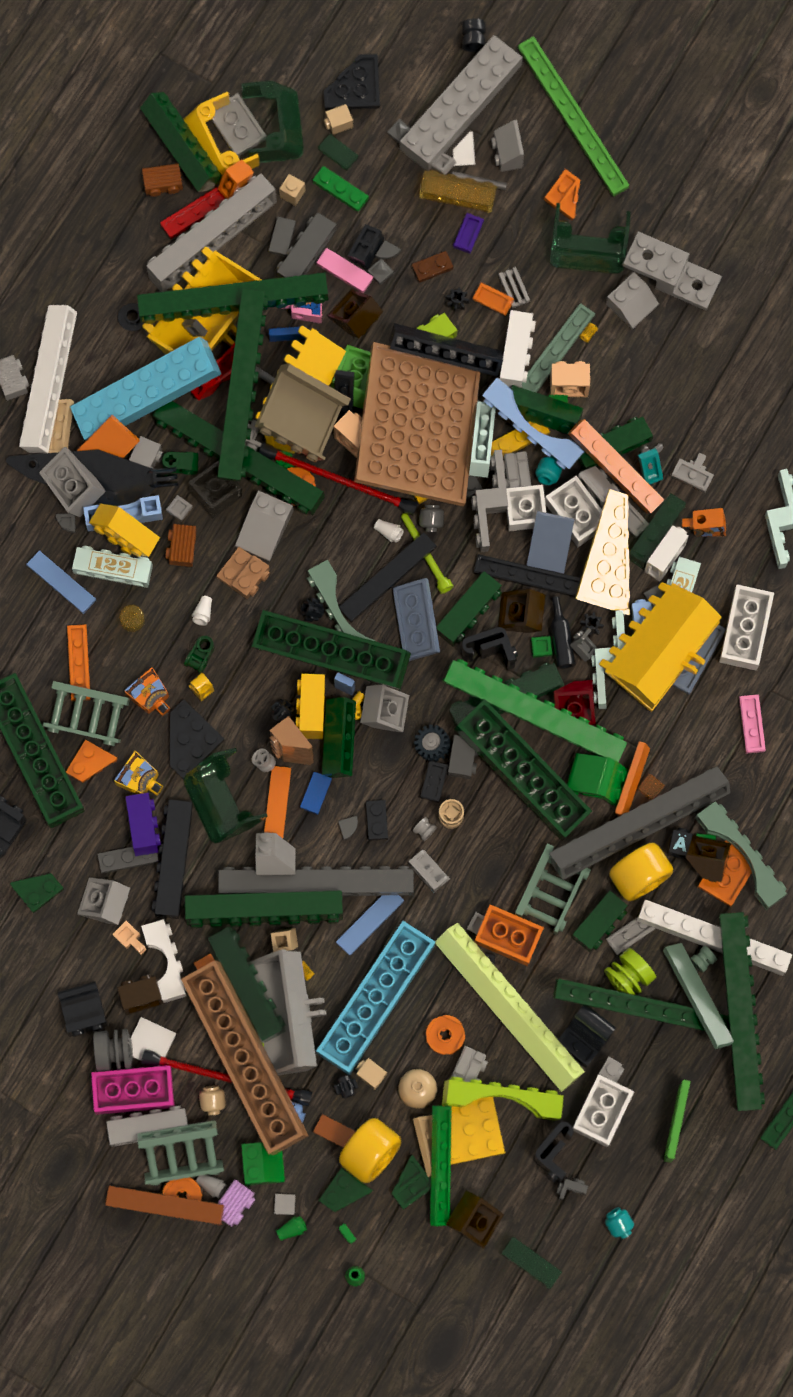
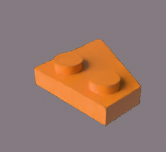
M565 169L543 200L570 220H573L576 214L575 209L580 179Z
M85 740L68 767L66 774L84 783L111 763H115L118 758Z

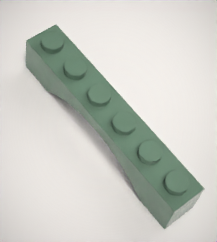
M326 560L309 569V577L306 579L311 588H316L318 592L316 596L320 603H324L327 607L325 612L329 619H334L337 624L334 626L336 631L375 641L357 632L343 617L336 599L337 575L329 561Z
M715 801L697 814L695 819L707 834L726 840L744 856L753 874L755 896L767 911L787 895L785 892L787 889L781 881L775 879L773 876L775 873L769 865L765 866L761 861L763 859L761 854L751 848V842L747 836L740 834L737 830L739 829L737 823L727 817L726 809Z

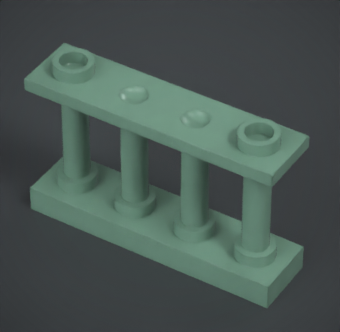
M53 681L52 689H56L57 698L51 724L43 723V726L48 727L47 731L59 733V730L98 738L104 740L103 744L114 746L115 742L120 743V739L114 738L120 710L124 705L129 706L130 698ZM68 692L74 693V698H76L69 728L58 725L64 698ZM86 696L94 698L93 702H95L88 732L77 730L83 700H86ZM105 701L112 702L113 706L107 736L96 734L102 704Z
M547 843L515 915L521 918L523 915H531L556 927L553 934L557 936L558 931L563 932L567 923L564 918L582 879L587 880L591 869L587 867L578 872L577 874L580 876L575 885L547 873L548 870H545L547 863L551 864L549 853L554 850V846ZM539 880H546L572 892L568 902L539 890L540 888L537 887ZM531 897L540 898L563 909L560 919L558 920L532 908V905L529 904Z
M216 1120L138 1133L139 1149H146L150 1172L145 1173V1184L158 1185L165 1181L206 1174L217 1175L223 1172V1160L216 1161L212 1139L218 1135ZM203 1138L205 1139L208 1162L197 1164L193 1140ZM183 1141L186 1146L189 1166L177 1167L173 1144ZM164 1145L166 1147L169 1169L157 1170L154 1153L155 1146Z

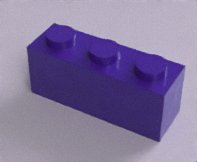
M149 793L126 796L135 857L158 853L157 846L161 845L159 834H155L158 822L157 817H153L152 811L155 810L154 799H150Z

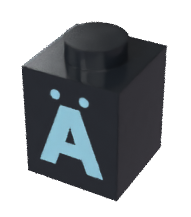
M683 828L673 830L668 856L687 859L686 855L693 835L689 833V830Z

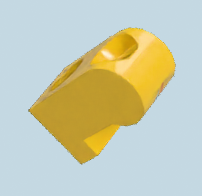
M203 673L190 682L189 688L200 701H203L214 692L213 685Z

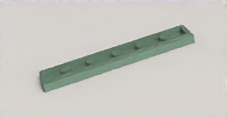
M581 303L578 305L529 370L526 383L522 382L521 388L536 393L550 376L552 364L564 358L580 334L594 318V312Z
M682 943L665 947L663 951L714 1048L718 1049L732 1045L734 1040Z

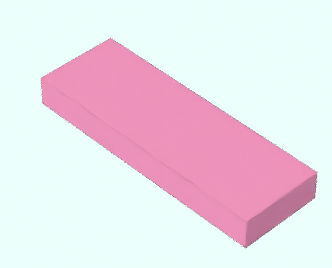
M326 248L316 262L319 267L361 293L365 292L373 280V276Z
M759 695L740 696L739 703L746 754L765 752Z

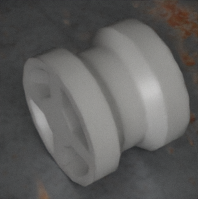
M259 749L252 756V763L262 772L271 771L276 764L274 756L266 749Z
M424 817L415 826L413 832L421 835V839L426 841L436 830L437 826L431 825L429 819Z

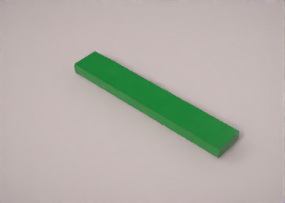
M432 1106L430 1226H447L446 1223L450 1218L452 1106Z

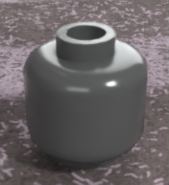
M425 505L424 508L420 509L419 525L426 528L425 532H437V528H442L444 525V510L440 508V505Z

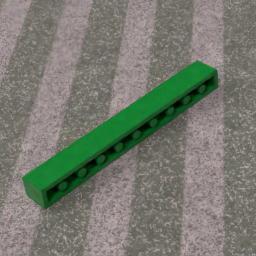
M461 659L451 661L442 680L443 683L481 701L485 699L490 705L597 756L611 758L619 762L628 743L623 741V736L613 733V735L606 733V728L600 725L594 727L589 724V720L580 716L577 719L571 716L572 712L564 708L560 711L554 708L555 704L547 700L541 702L537 700L538 696L533 693L527 692L524 694L519 691L520 688L511 683L509 686L502 683L503 680L497 676L484 675V670L478 667L472 669L467 666V662Z

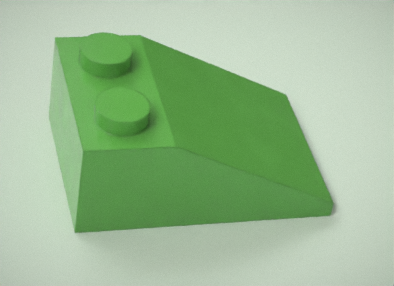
M347 345L346 353L337 370L355 372L354 406L363 409L371 352ZM335 377L331 385L333 389L335 388Z

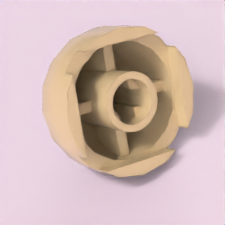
M422 1069L410 1070L400 1079L398 1085L399 1096L408 1107L424 1108L435 1099L437 1083L428 1071Z

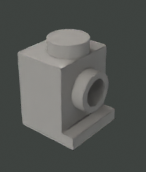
M608 1057L599 1075L617 1083L624 1068L621 1067V1063Z

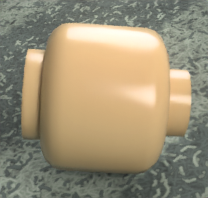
M219 1086L204 1087L203 1091L199 1093L200 1108L202 1111L208 1112V1115H218L220 1110L226 1107L225 1092Z

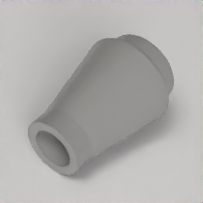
M200 1175L196 1180L197 1184L204 1188L213 1198H220L227 1187L224 1180L209 1175Z

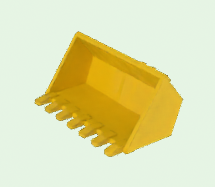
M204 247L201 251L207 258L204 264L198 259H194L192 262V266L198 271L193 277L187 271L182 275V278L188 283L185 289L261 280L214 250L212 252L208 247ZM178 284L172 287L173 291L183 289ZM239 311L231 312L228 315H221L219 313L212 314L210 317L194 316L192 318L197 319L208 331L205 336L200 337L208 342L211 351L222 340L230 347L235 343L227 333L230 331L236 337L237 328L234 324L239 317ZM177 318L170 322L160 320L155 327L152 324L145 323L142 326L149 333L148 339L155 343L165 355L198 338L193 337L183 327L182 323L185 319Z
M300 326L298 333L305 337L306 341L303 345L297 340H293L291 347L299 352V355L295 359L287 354L284 361L329 386L346 351L321 335L314 328L310 331L306 327ZM257 412L256 419H258L260 412ZM265 435L268 444L273 445L277 449L292 454L295 453L291 450V446L287 444L282 445L276 442V438L273 436Z
M662 582L658 586L659 590L664 592V595L661 598L651 595L648 601L655 605L651 611L641 608L638 613L645 618L641 624L631 621L629 627L635 631L631 637L624 633L621 634L619 640L625 643L624 647L619 649L612 646L609 652L615 656L614 660L609 662L602 659L599 663L602 668L606 669L604 672L651 712L683 670L697 674L698 669L694 665L689 664V662L692 660L700 665L705 663V660L696 653L718 626L721 619L720 614L704 598L674 583L668 585Z

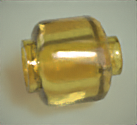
M129 605L122 609L120 622L125 630L135 632L143 627L145 616L140 607Z

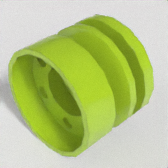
M628 948L619 956L623 964L622 966L613 962L611 964L613 969L607 967L604 970L610 983L618 992L635 995L634 991L638 994L641 993L642 990L638 982L647 987L656 979V975L651 967L631 948Z

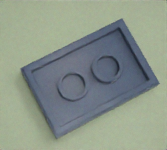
M537 511L527 566L564 573L575 519Z

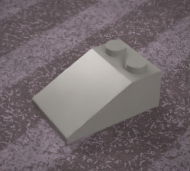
M64 447L39 472L66 511L78 517L84 514L83 507L92 506L106 492L97 478L67 447Z
M258 491L235 547H241L246 552L270 562L293 514V505Z

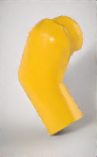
M360 691L352 699L356 701L355 720L361 719L362 716L360 704L364 700L365 695Z

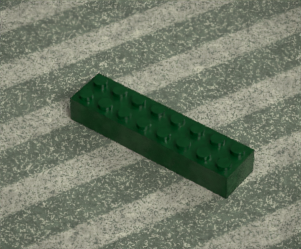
M265 610L262 611L252 647L258 650L400 690L411 656V652Z
M14 673L1 679L0 729L51 829L85 812L17 674Z
M485 699L454 728L560 840L564 839L592 812Z
M342 890L185 896L187 925H191V928H203V925L219 928L222 927V924H230V927H240L244 923H250V926H261V923L277 926L281 925V922H288L289 925H299L302 921H308V924H319L320 921L335 924L339 923V920H343Z

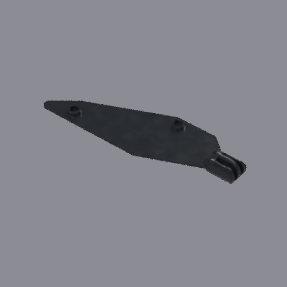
M99 449L71 451L105 489L106 492L96 501L98 504H131L140 498L147 497L155 488L178 486L177 481L161 482L175 480L178 478L177 474H160L176 472V467L153 469ZM59 452L9 456L6 462L27 478L48 485L39 472ZM31 461L36 463L35 467L31 465Z

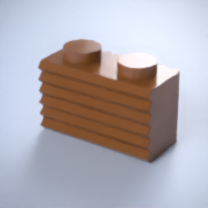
M179 164L142 169L146 195L159 196L164 192L175 194L179 190H183Z
M173 524V529H169L168 541H171V547L166 550V559H169L170 565L193 566L196 526Z

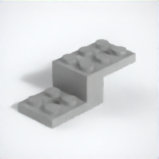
M639 231L623 263L624 267L656 280L655 289L704 310H707L722 277L688 262L690 253ZM645 252H649L653 258L645 260L642 255ZM694 282H699L702 285V288L700 290H695L692 287V284Z
M494 450L493 456L490 457V470L494 471L492 478L493 489L476 490L475 495L471 499L472 510H476V515L473 518L474 529H478V533L475 536L476 547H480V552H488L490 547L486 514L507 512L508 508L502 450Z

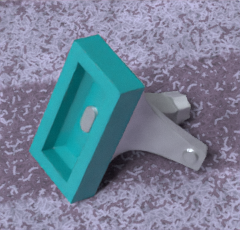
M660 443L651 450L646 445L640 447L641 454L638 457L642 477L649 485L663 480L659 458L663 444Z

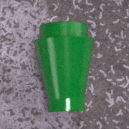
M294 1216L276 1232L282 1241L304 1234L307 1227L301 1216Z
M353 1266L346 1271L345 1279L349 1285L359 1286L365 1280V1273L360 1267ZM353 1272L359 1274L357 1279L351 1277Z

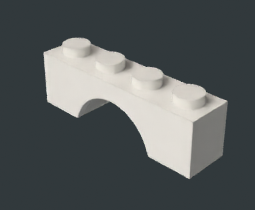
M163 919L141 926L147 947L161 951L168 961L167 971L158 981L163 1002L166 1003L186 997L185 991L187 990L180 976V972H183L181 962L176 961L174 955L178 953L175 942L171 943L169 938L172 935L170 924H165Z

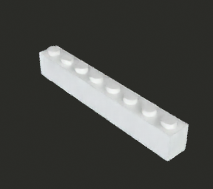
M49 305L46 313L19 446L29 453L49 452L77 312L68 305Z
M648 900L643 902L637 918L638 922L723 953L720 927ZM750 939V947H747V954L752 957V965L782 976L786 973L792 954Z

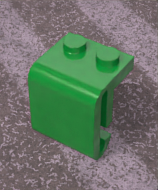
M576 753L567 785L576 795L583 793L585 797L604 799L609 804L617 806L629 770L611 758Z

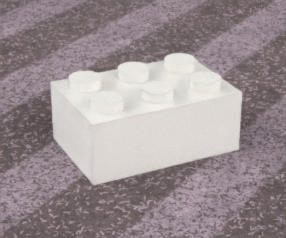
M575 476L545 497V504L552 514L575 519L571 539L579 547L594 537L602 509L579 478Z
M598 1074L574 1124L573 1131L608 1147L634 1091Z

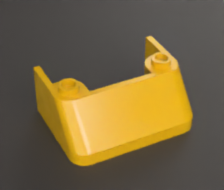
M228 92L201 103L183 119L193 135L198 139L200 145L207 152L209 158L217 166L222 177L226 169L240 160L237 154L232 151L220 154L205 122L214 118L215 110L230 104ZM258 154L243 160L252 169L259 166ZM222 177L219 179L216 185L221 182Z

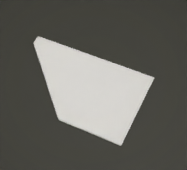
M469 132L453 149V157L456 161L454 166L475 164L473 132Z

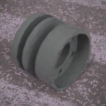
M122 1029V1038H119L118 1030H114L113 1039L109 1038L108 1031L94 1032V1053L97 1072L111 1071L112 1062H115L117 1069L121 1070V1061L125 1062L126 1069H131L133 1046L128 1029Z

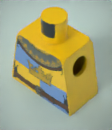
M134 751L114 780L115 785L135 794L147 793L149 790L158 795L163 789V785L155 781L159 775L157 770L136 751Z

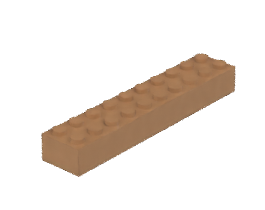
M214 960L182 978L181 980L268 1154L275 1155L308 1137L309 1135L222 963Z

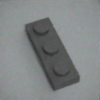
M133 847L98 854L102 874L158 863L157 853L135 857Z

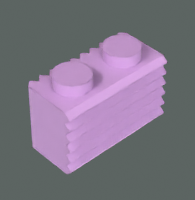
M237 1180L233 1181L218 1202V1204L225 1205L222 1221L231 1227L234 1224L238 1225L244 1217L241 1213L245 1208L249 1209L255 1201L253 1198L255 1194Z

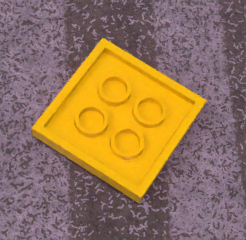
M493 1097L474 1100L464 1107L452 1106L451 1165L505 1154Z

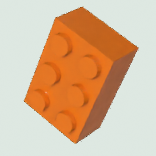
M489 905L474 942L483 948L528 966L544 927Z

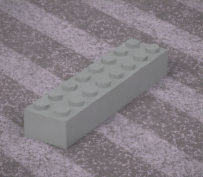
M494 35L400 140V150L426 171H429L436 159L450 148L522 66L523 57Z
M259 174L257 177L253 176L248 181V184L243 188H238L230 199L223 200L215 211L211 210L208 212L205 219L200 223L196 222L193 224L189 232L181 234L174 244L166 246L158 257L154 256L148 261L146 266L151 282L160 292L168 291L183 279L182 275L185 271L190 273L195 269L192 266L194 259H198L201 263L207 259L201 252L204 247H208L212 252L219 250L276 204V189L262 174Z

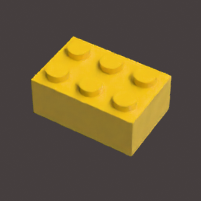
M100 503L89 522L94 526V531L101 535L105 534L109 542L121 546V551L129 555L134 554L137 557L141 555L149 557L160 539L154 532L118 506Z
M302 674L301 680L297 682V691L301 698H297V714H300V717H296V726L306 739H323L325 675Z

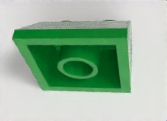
M263 1142L242 1144L246 1186L285 1182L282 1151L272 1155L268 1154Z

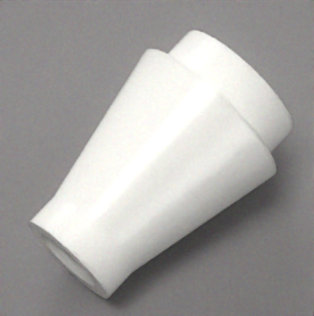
M378 519L374 526V529L379 531L390 542L394 541L397 543L404 531L400 525Z
M201 596L200 602L192 614V621L194 623L205 626L210 621L212 598Z

